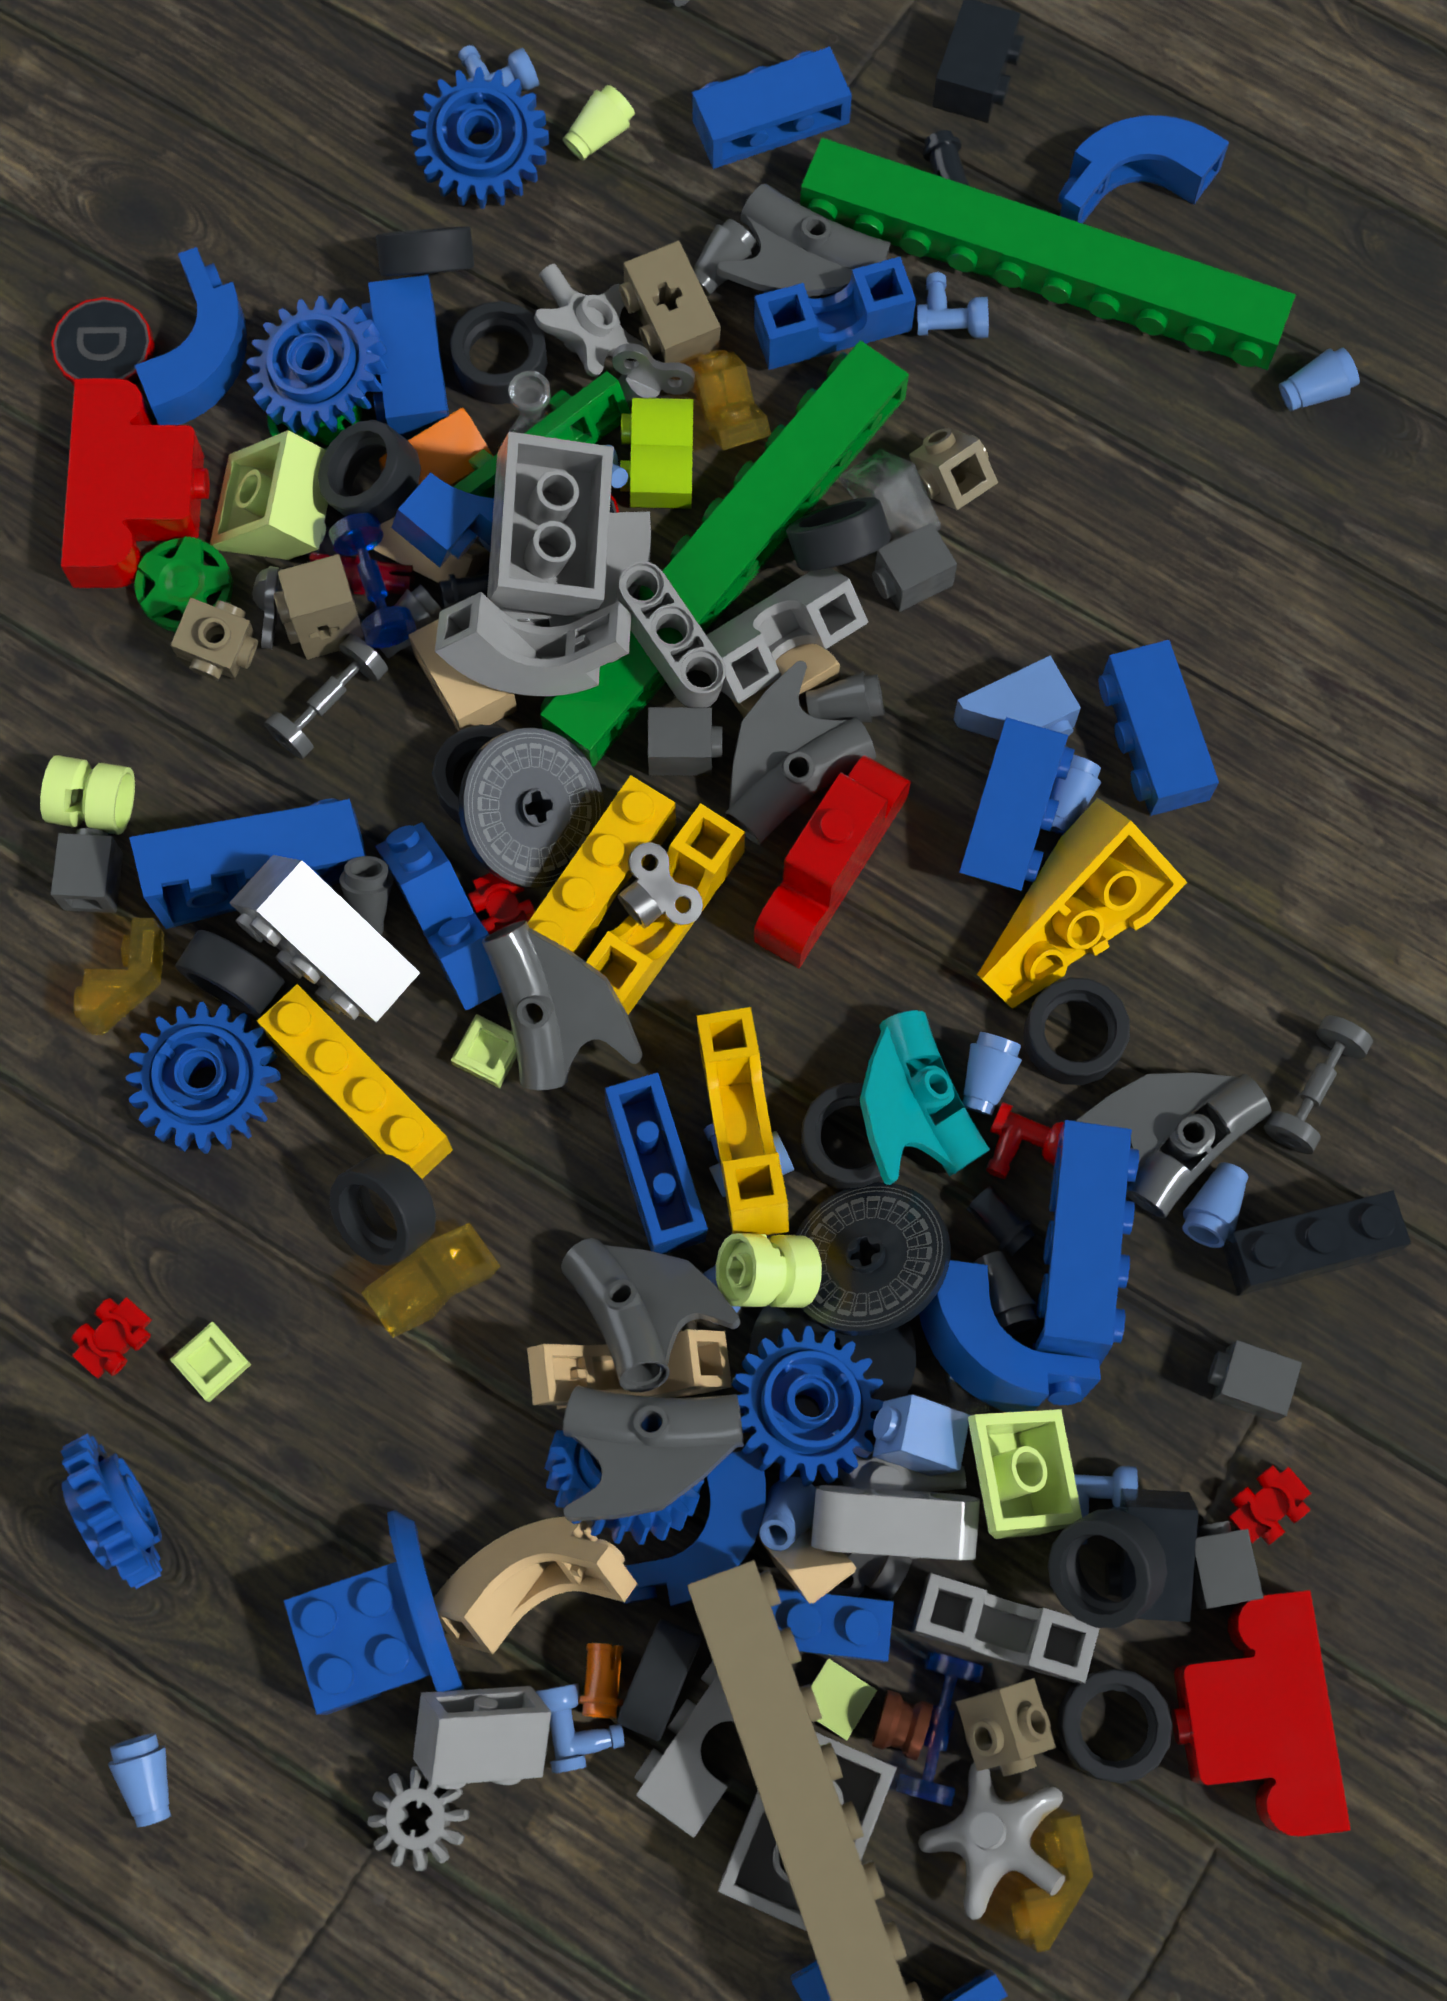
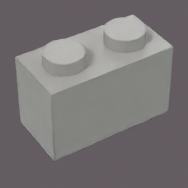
M531 1686L421 1693L413 1760L431 1786L443 1789H459L464 1787L466 1783L490 1781L501 1785H513L520 1782L521 1779L543 1777L551 1711Z

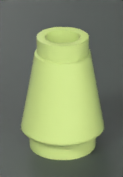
M606 85L602 91L595 90L569 129V132L563 137V141L574 155L584 160L589 154L594 153L630 127L629 120L635 115V112L630 103L618 90L610 85Z

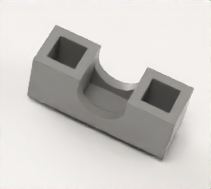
M832 568L806 573L706 636L726 666V676L721 691L739 704L782 676L775 661L788 650L804 644H817L827 649L869 622L850 579Z
M932 1573L925 1578L911 1629L913 1634L1075 1684L1086 1682L1099 1628L1081 1622L1075 1617L1046 1608H1034L1008 1601L987 1593V1590Z
M713 1661L701 1678L710 1686L699 1703L695 1705L687 1699L668 1726V1729L676 1734L664 1754L654 1748L634 1777L643 1784L636 1796L693 1838L727 1789V1785L714 1777L706 1769L701 1757V1745L706 1733L713 1726L721 1722H734Z

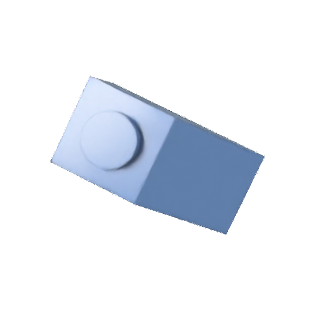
M1048 656L958 699L953 720L958 728L997 740L1000 739L1006 717L1069 736L1073 732V727L1081 707L1052 657Z

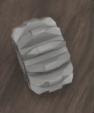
M418 1766L411 1768V1789L408 1788L403 1777L398 1773L392 1774L388 1780L397 1796L394 1798L380 1791L376 1792L373 1796V1801L377 1805L388 1810L387 1815L378 1814L369 1817L368 1826L376 1828L386 1825L389 1832L374 1842L375 1848L380 1851L389 1847L395 1841L398 1846L392 1855L391 1863L397 1867L404 1863L409 1851L413 1850V1865L416 1871L426 1869L428 1862L427 1847L439 1863L446 1862L449 1859V1854L441 1839L444 1838L456 1845L462 1844L465 1836L460 1831L449 1827L450 1821L460 1822L469 1819V1810L458 1809L450 1811L449 1803L458 1799L463 1794V1790L461 1788L449 1789L442 1795L439 1793L440 1787L431 1786L430 1784L425 1787V1776ZM414 1801H417V1808L424 1807L427 1804L433 1814L426 1820L429 1831L425 1835H421V1828L410 1831L405 1822L412 1816L409 1805Z

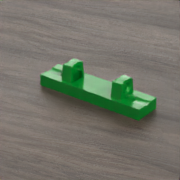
M606 371L574 396H571L564 390L559 391L547 401L553 412L524 434L596 444L621 424L622 413L631 414L619 380ZM482 449L468 460L474 472L456 484L454 488L473 495L494 498L497 454L492 456Z

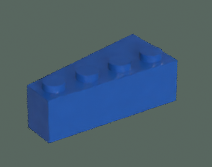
M334 798L324 799L306 807L129 837L143 897L165 929L236 911L230 904V901L272 855L302 860L328 886L340 883V875L344 872V867L348 861L356 857L367 856L357 816L350 799L341 801Z
M1065 1120L1059 1133L1049 1211L1055 1212L1054 1221H1049L1043 1252L1044 1264L1050 1265L1049 1274L1045 1273L1043 1276L1041 1291L1038 1294L1037 1300L1038 1308L1036 1309V1316L1044 1318V1328L1036 1343H1032L1033 1350L1099 1359L1101 1365L1113 1346V1342L1121 1343L1125 1327V1309L1116 1308L1118 1288H1126L1130 1269V1256L1121 1254L1123 1234H1131L1135 1211L1134 1202L1126 1201L1127 1181L1135 1182L1139 1164V1149L1130 1148L1132 1129Z

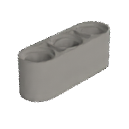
M637 561L629 564L619 577L616 602L619 601L631 613L630 630L672 692L684 706L689 708H707L717 700L726 676V666L723 659L665 574L655 564L648 561ZM635 585H643L648 587L654 596L645 601L637 600L628 593V589ZM663 628H673L682 634L683 640L676 644H668L658 637L657 632ZM701 670L711 677L713 683L707 687H697L688 681L686 675L691 671Z
M834 1485L816 1486L811 1546L821 1550L844 1553L972 1560L976 1557L980 1499L950 1493Z

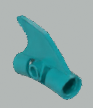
M918 1010L898 1013L888 1017L879 1025L881 1033L869 1060L860 1096V1105L868 1141L881 1178L887 1185H891L898 1180L902 1151L905 1146L918 1148L939 1161L949 1177L990 1150L970 1118L949 1077L932 1035L926 1013Z

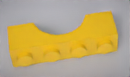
M630 775L529 920V927L569 949L581 959H584L590 950L593 937L606 911L632 876L628 867L630 853L636 846L642 843L652 842L660 846L663 844L676 825L675 802ZM645 855L641 861L642 867L647 866L653 856Z
M700 803L670 844L667 852L670 875L677 883L691 886L699 892L703 901L702 911L743 855L745 831ZM679 897L676 900L675 907L677 911L685 913L689 909V901L685 897ZM662 914L644 929L629 915L617 928L605 934L586 962L608 978L627 1015H629L694 922L686 925H677L670 922L665 917V914Z
M298 984L257 1020L268 1036V1039L303 1075L311 1079L347 1115L380 1154L393 1155L400 1159L423 1179L453 1151L447 1136Z
M751 1007L697 1015L699 1046L732 1233L772 1235L789 1232L787 1196L779 1154L775 1149L769 1121L760 1054Z

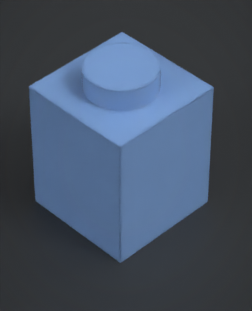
M913 1394L883 1401V1406L878 1412L873 1426V1433L876 1438L873 1457L928 1476L960 1471L969 1426L968 1416L970 1415Z

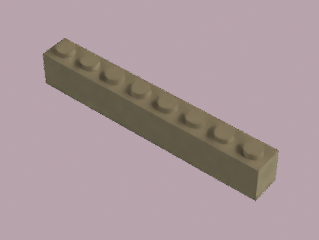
M751 1561L688 1584L687 1587L831 2001H923L916 1981L907 1985L904 1984L896 1962L906 1958L907 1955L895 1922L891 1921L883 1924L875 1900L885 1897V1893L873 1860L862 1864L854 1840L864 1837L852 1801L840 1804L833 1781L842 1778L843 1775L831 1742L821 1746L818 1742L812 1722L822 1719L811 1685L808 1684L799 1688L791 1664L801 1661V1657L790 1627L779 1630L771 1607L781 1604L770 1570L759 1573L755 1561Z

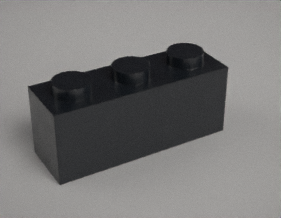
M1394 1190L1233 1232L1226 1239L1222 1247L1237 1294L1242 1296L1393 1256L1410 1245L1411 1241Z

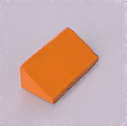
M464 408L458 409L408 440L419 456L421 471L418 486L431 472L440 480L454 487L474 472L473 467L468 462L469 459L482 449L492 455L473 420ZM387 454L379 459L381 472L385 468Z

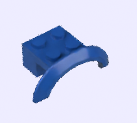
M396 1510L387 1513L396 1562L284 1600L317 1715H328L382 1696L381 1693L429 1676L432 1677L437 1692L465 1690L454 1663L422 1558L415 1521Z

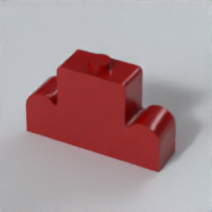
M75 378L61 568L73 588H120L135 582L138 565L143 558L136 541H169L176 538H184V536L199 537L201 499L209 498L210 479L208 469L203 468L204 453L195 431L189 425H153L152 417L140 390L128 380Z
M863 755L858 760L849 776L843 773L838 775L786 856L783 881L769 898L756 922L754 943L800 969L907 800L911 784L910 780L866 755Z
M1311 1590L1264 1595L1262 1599L1241 1602L1230 1613L1227 1631L1231 1642L1238 1650L1244 1652V1657L1241 1659L1182 1665L1177 1667L1174 1672L1179 1708L1172 1709V1727L1176 1743L1178 1745L1185 1744L1190 1778L1196 1784L1205 1785L1264 1779V1784L1260 1786L1256 1795V1810L1259 1819L1264 1825L1279 1834L1302 1837L1351 1831Z

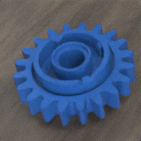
M481 67L476 68L474 80L471 82L466 80L465 75L460 70L456 71L457 85L455 87H450L442 79L438 80L440 98L427 93L423 95L424 105L428 112L415 111V123L421 129L411 132L413 145L420 147L414 152L416 163L419 166L427 165L424 170L427 183L440 179L439 190L442 197L450 194L453 189H457L458 201L461 206H464L471 194H475L480 209L485 208L489 194H493L501 206L505 205V189L507 188L520 197L524 195L521 178L536 183L538 180L537 169L533 164L545 165L547 161L546 151L541 147L549 144V134L547 130L542 129L546 124L544 110L533 111L537 106L536 95L529 93L520 97L522 87L521 80L518 78L512 81L509 86L504 87L501 70L496 71L490 82L485 81ZM477 132H486L493 136L485 144H474L469 141V138Z
M319 296L313 310H310L306 303L300 299L297 303V314L291 316L288 311L281 308L279 316L282 324L275 326L272 323L265 322L263 327L269 334V339H256L252 342V345L261 356L247 359L246 364L254 372V375L247 379V383L256 393L254 400L264 412L266 411L276 425L283 422L293 433H296L303 424L310 435L315 436L321 422H324L330 431L334 433L337 431V418L339 416H344L348 422L353 424L356 422L355 414L352 410L353 407L358 405L361 408L370 409L372 406L365 393L367 391L381 392L383 389L374 375L388 372V367L381 358L387 352V348L379 338L380 332L372 320H368L358 306L350 310L342 298L337 299L331 308L325 298ZM322 362L317 368L313 369L315 365Z
M199 1002L196 1016L190 1018L181 1006L176 1007V1024L170 1025L159 1016L156 1018V1023L161 1034L158 1037H154L147 1033H141L139 1036L149 1048L147 1053H130L129 1058L142 1070L126 1075V1081L132 1087L142 1090L134 1093L129 1098V1102L137 1109L147 1108L140 1115L139 1120L146 1128L158 1124L155 1136L161 1142H166L175 1134V1145L180 1151L185 1152L195 1138L197 1146L202 1153L208 1154L214 1137H217L227 1150L231 1149L232 1139L230 1133L237 1130L242 1136L249 1139L252 1137V1134L246 1123L249 1118L260 1122L268 1120L265 1113L258 1106L259 1103L277 1102L278 1097L265 1086L267 1083L281 1080V1074L276 1068L265 1066L278 1057L273 1047H261L268 1038L261 1027L253 1029L248 1033L252 1021L245 1013H242L231 1022L232 1012L227 1005L222 1004L217 1010L216 1015L212 1017L206 1004ZM205 1067L216 1069V1076L210 1085L204 1088L192 1087V1078L198 1070Z
M811 1326L805 1327L798 1342L794 1340L792 1333L786 1328L778 1336V1348L769 1339L764 1338L757 1347L761 1358L748 1353L741 1363L748 1374H736L731 1383L733 1388L743 1393L737 1395L740 1413L744 1414L741 1417L743 1433L749 1432L751 1434V1438L743 1447L742 1452L749 1454L761 1449L764 1452V1456L760 1461L759 1470L764 1471L774 1462L781 1465L779 1478L780 1482L783 1483L786 1482L795 1469L800 1471V1478L804 1487H809L814 1481L817 1470L820 1471L827 1484L833 1483L838 1477L837 1464L846 1473L851 1474L859 1466L855 1454L867 1458L874 1450L873 1444L866 1437L875 1438L873 1433L875 1420L871 1417L877 1416L883 1406V1401L872 1399L870 1396L883 1385L882 1379L874 1378L865 1379L863 1374L870 1367L872 1360L866 1358L854 1363L851 1360V1355L856 1345L853 1341L847 1343L841 1350L835 1349V1332L832 1330L825 1335L820 1343L815 1342ZM807 1395L812 1397L819 1406L820 1415L817 1417L803 1415L796 1407L795 1396Z
M557 1430L544 1469L550 1471L546 1487L552 1490H559L555 1501L556 1507H565L587 1494L599 1484L602 1477V1469L598 1461L573 1438L566 1437L563 1431ZM704 1479L663 1510L619 1519L592 1520L591 1535L597 1536L607 1527L612 1530L614 1543L619 1544L623 1539L624 1533L631 1532L635 1541L639 1545H644L650 1530L655 1537L663 1541L666 1539L670 1527L680 1531L683 1529L687 1516H693L700 1498L699 1493ZM570 1521V1522H572L573 1524H576V1523H579V1522H582V1521Z
M88 1433L63 1446L61 1454L65 1460L62 1461V1464L70 1475L66 1480L62 1481L63 1495L81 1536L97 1561L107 1570L116 1566L123 1580L126 1579L131 1588L135 1587L137 1589L161 1576L160 1572L163 1571L159 1563L161 1558L153 1546L162 1541L161 1530L141 1485L125 1460L118 1458L117 1453L107 1456L102 1444L99 1445L95 1437H90Z

